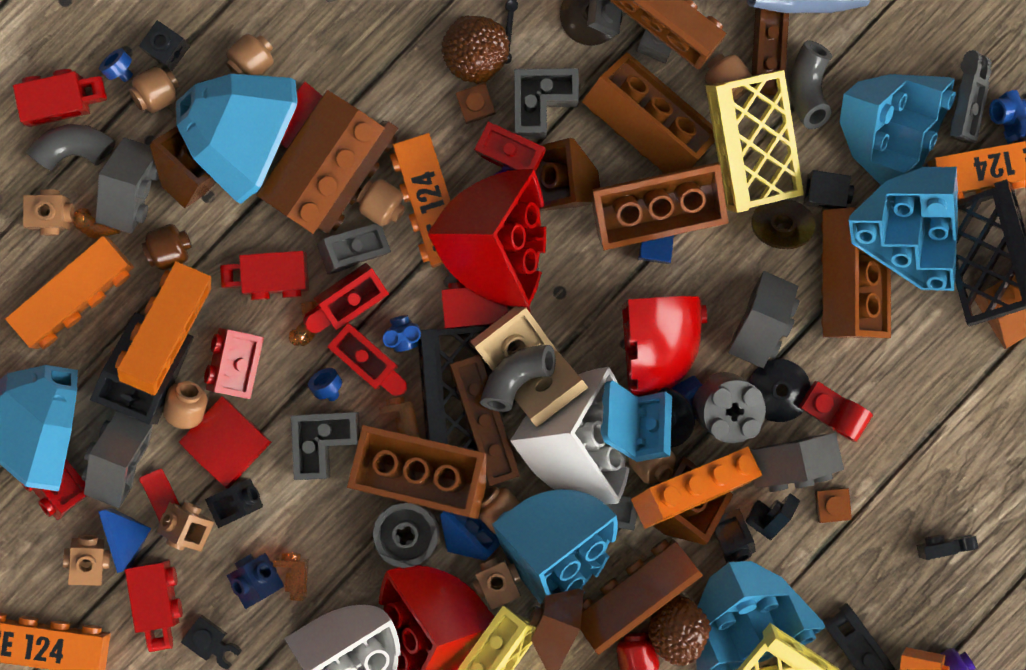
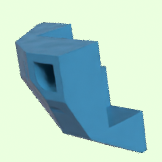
M228 74L193 85L176 101L177 128L192 158L240 204L255 194L263 184L297 106L296 80L287 77Z
M888 74L858 81L843 94L840 125L851 155L880 185L886 180L923 167L929 152L936 144L938 131L947 111L954 104L956 92L953 91L954 78Z
M922 167L886 180L849 216L851 243L921 290L954 291L958 235L957 167Z
M42 365L7 373L0 379V465L25 487L59 491L72 431L78 370Z
M752 561L728 562L709 577L698 604V608H701L703 613L706 614L707 619L710 620L709 626L711 631L700 658L696 660V669H738L764 638L762 632L769 623L803 645L816 639L815 634L824 629L825 625L781 576ZM766 651L758 660V663L766 661L774 655Z

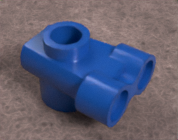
M1017 90L1008 91L991 102L989 115L995 124L1004 125L1005 131L1003 133L1007 144L1023 142L1026 138V100L1020 98Z
M408 315L390 319L391 326L384 331L382 338L385 346L393 348L394 352L407 351L419 346L418 340L421 337V329L417 324L412 323Z

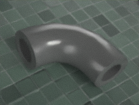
M809 40L805 41L792 67L790 92L792 105L800 121L806 128L816 129L824 125L832 114V109L826 102L822 92L823 74L832 59V54L821 44Z
M66 124L46 131L30 145L26 153L50 171L63 158L71 155L81 156L97 166L108 157L116 142L107 134L89 125Z
M537 345L522 348L504 358L489 375L482 392L481 405L494 411H509L512 409L517 390L525 382L538 377H551L556 364L555 352L552 346Z

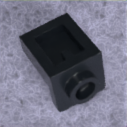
M251 479L205 499L218 528L263 507L260 494L256 487H254Z
M790 493L782 502L776 500L770 508L760 500H757L745 521L771 541L792 519L800 500Z
M738 508L723 514L714 533L723 551L726 563L749 559L752 553L756 552L755 543L740 509Z

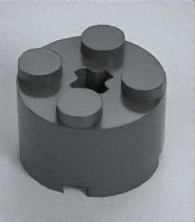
M720 372L708 377V380L701 387L699 386L692 402L694 416L699 424L715 438L726 443H739L756 437L761 430L766 413L765 401L761 391L734 373Z
M404 501L394 503L385 509L377 518L373 528V540L379 555L390 565L400 568L413 567L424 562L433 553L439 539V526L434 514L425 506ZM406 526H409L415 538H409L407 542L401 540L402 534L398 533V529L403 530Z

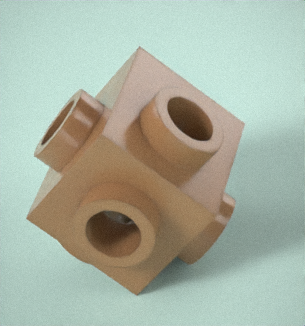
M45 189L40 190V195H23L24 228L32 231L40 230V235L59 236L60 230H70V222H73L75 217L74 205L70 203L69 198L60 195L59 190Z
M184 501L182 506L169 502L165 513L161 517L157 532L166 537V544L173 548L184 550L186 547L202 552L214 522L200 513L202 508L186 501Z
M92 534L79 535L78 538H72L70 548H64L63 568H69L68 585H102L103 569H109L110 550H104L105 539H98V536Z
M496 556L479 564L481 569L476 571L475 574L477 580L472 582L478 596L481 599L486 597L491 610L521 597L516 584L521 581V578L514 563L508 565L506 559L498 561ZM500 577L503 582L500 585H494L491 579Z

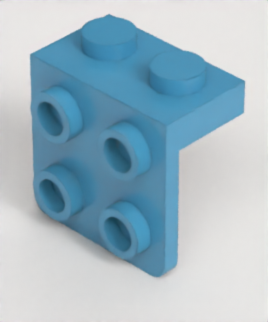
M615 381L605 382L602 395L603 423L601 425V435L603 441L636 462L670 456L672 396L665 391L637 397Z

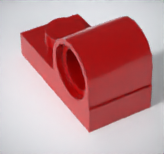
M489 121L474 149L480 157L497 166H506L513 170L534 169L535 172L546 152L545 147Z
M819 381L813 382L798 408L852 442L858 441L873 417L870 411L849 399L843 398Z

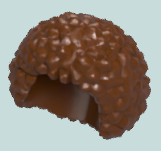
M467 15L458 18L449 27V30L446 31L441 44L443 47L441 52L444 55L443 59L446 62L447 68H449L453 75L465 82L479 84L490 80L496 72L501 70L504 63L508 61L510 41L504 27L491 18Z
M678 595L651 616L648 635L651 639L652 647L658 656L670 662V664H676L677 666L689 665V663H693L694 660L700 658L704 646L707 644L709 632L711 631L709 626L710 620L707 619L706 614L692 600Z

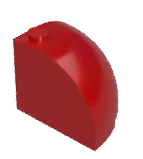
M520 169L489 176L463 190L444 208L427 234L445 267L466 288L487 300L502 305L514 307L530 306L542 272L537 271L540 253L546 252V226H541L539 207H544V201L534 169Z
M698 296L628 299L622 305L628 391L637 397L655 394L664 387L671 389L687 375L695 362L701 341L702 324H707L706 305H701V297Z
M428 566L398 567L386 571L380 589L379 604L384 605L383 610L391 618L399 638L401 656H398L397 670H457L494 619V615L488 610L481 598L459 578Z

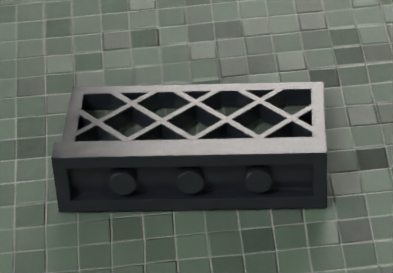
M1007 179L994 183L995 188L958 200V210L966 213V216L958 228L957 243L961 236L974 242L966 258L958 254L956 255L955 283L966 323L969 327L1026 309V227L1015 190ZM994 199L996 207L989 219L975 213L981 202ZM973 217L986 223L978 238L964 232ZM997 217H999L1000 224L995 222ZM992 226L1002 230L1004 234L997 248L984 242ZM1006 245L1009 253L1003 251ZM980 246L994 252L986 268L972 261ZM1000 255L1010 259L1012 262V267L1006 277L992 271ZM958 260L963 262L961 267L959 266ZM969 265L983 272L974 287L963 281V275ZM989 275L1003 281L994 297L980 291ZM1014 275L1016 276L1017 283L1012 281ZM1008 285L1019 289L1022 301L1009 305L1000 301ZM966 289L971 291L969 297L967 295ZM977 294L991 301L984 313L973 316L971 305ZM997 304L1000 305V306H1002V307H1000V308L995 309V307L997 306Z
M491 325L421 330V337L418 340L426 440L448 444L447 436L456 427L469 438L461 448L476 451L475 447L467 448L471 442H474L472 435L458 424L465 416L464 411L461 412L455 421L445 413V403L452 395L459 401L460 399L455 392L457 390L456 386L450 388L442 381V372L448 364L454 363L453 359L463 347L474 356L479 355L467 342L475 333H482ZM459 334H469L465 340L458 336ZM451 335L460 343L459 347L450 357L440 350L439 336ZM440 356H442L446 360L442 367ZM482 358L483 363H484L488 368H490L489 365H488V364L485 362V360ZM443 387L449 392L445 398ZM446 419L451 423L448 429H446Z

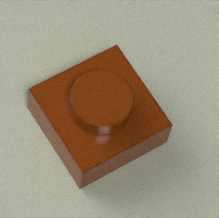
M486 83L456 92L466 124L496 114Z
M849 488L815 491L819 523L852 520Z

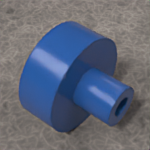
M122 48L117 49L102 61L99 70L108 80L119 77L123 82H126L133 76V73L128 69L132 58Z
M325 368L318 371L308 382L309 389L317 399L327 398L329 401H335L340 395L338 390L342 386V379L334 368Z

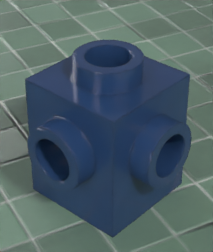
M266 553L256 559L253 558L252 554L234 563L237 570L226 575L231 583L233 592L239 597L245 609L284 587L275 565L270 561Z

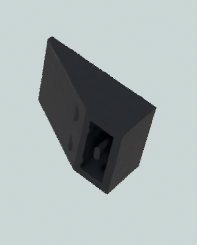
M135 312L105 364L90 400L147 424H158L163 412L162 409L167 391L175 384L194 336L188 334L156 395L148 394L120 382L117 368H115L120 353L123 350L127 351L132 343L130 336L137 323L142 324L146 317Z

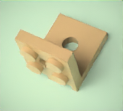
M514 307L470 341L492 371L504 358L519 349L537 345L552 346L556 359L555 370L552 376L530 379L517 390L514 397L536 428L588 388L581 377L556 350L526 307ZM515 340L521 341L520 346L515 351H507L511 342Z

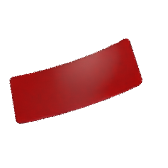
M162 469L155 470L139 478L159 523L169 502L179 505L175 493Z

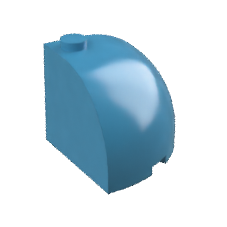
M567 489L551 490L531 496L510 511L502 513L497 521L492 524L505 555L511 564L514 563L521 580L540 604H542L546 595L573 589L583 590V586L592 575L598 577L610 557L606 550L610 542H615L618 529L617 515L606 504L590 494Z

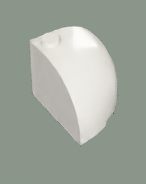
M604 367L578 374L588 387L584 392L537 428L526 415L510 441L534 474L554 490L581 491L596 497L608 505L619 503L627 483L630 468L625 467L626 455L605 443L601 435L604 385L608 381L618 383L610 367Z
M352 605L331 611L284 638L303 670H397L398 656H401L399 638L391 618L384 610L372 605Z

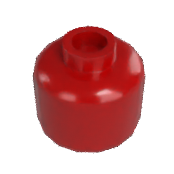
M648 633L626 634L623 636V640L617 644L619 670H658L660 667L659 656L652 647Z

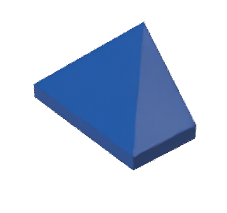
M113 508L98 511L117 573L123 572L126 568L133 565L151 528Z
M445 511L440 514L447 552L486 560L499 547L500 543L497 535L492 533L479 518H470Z

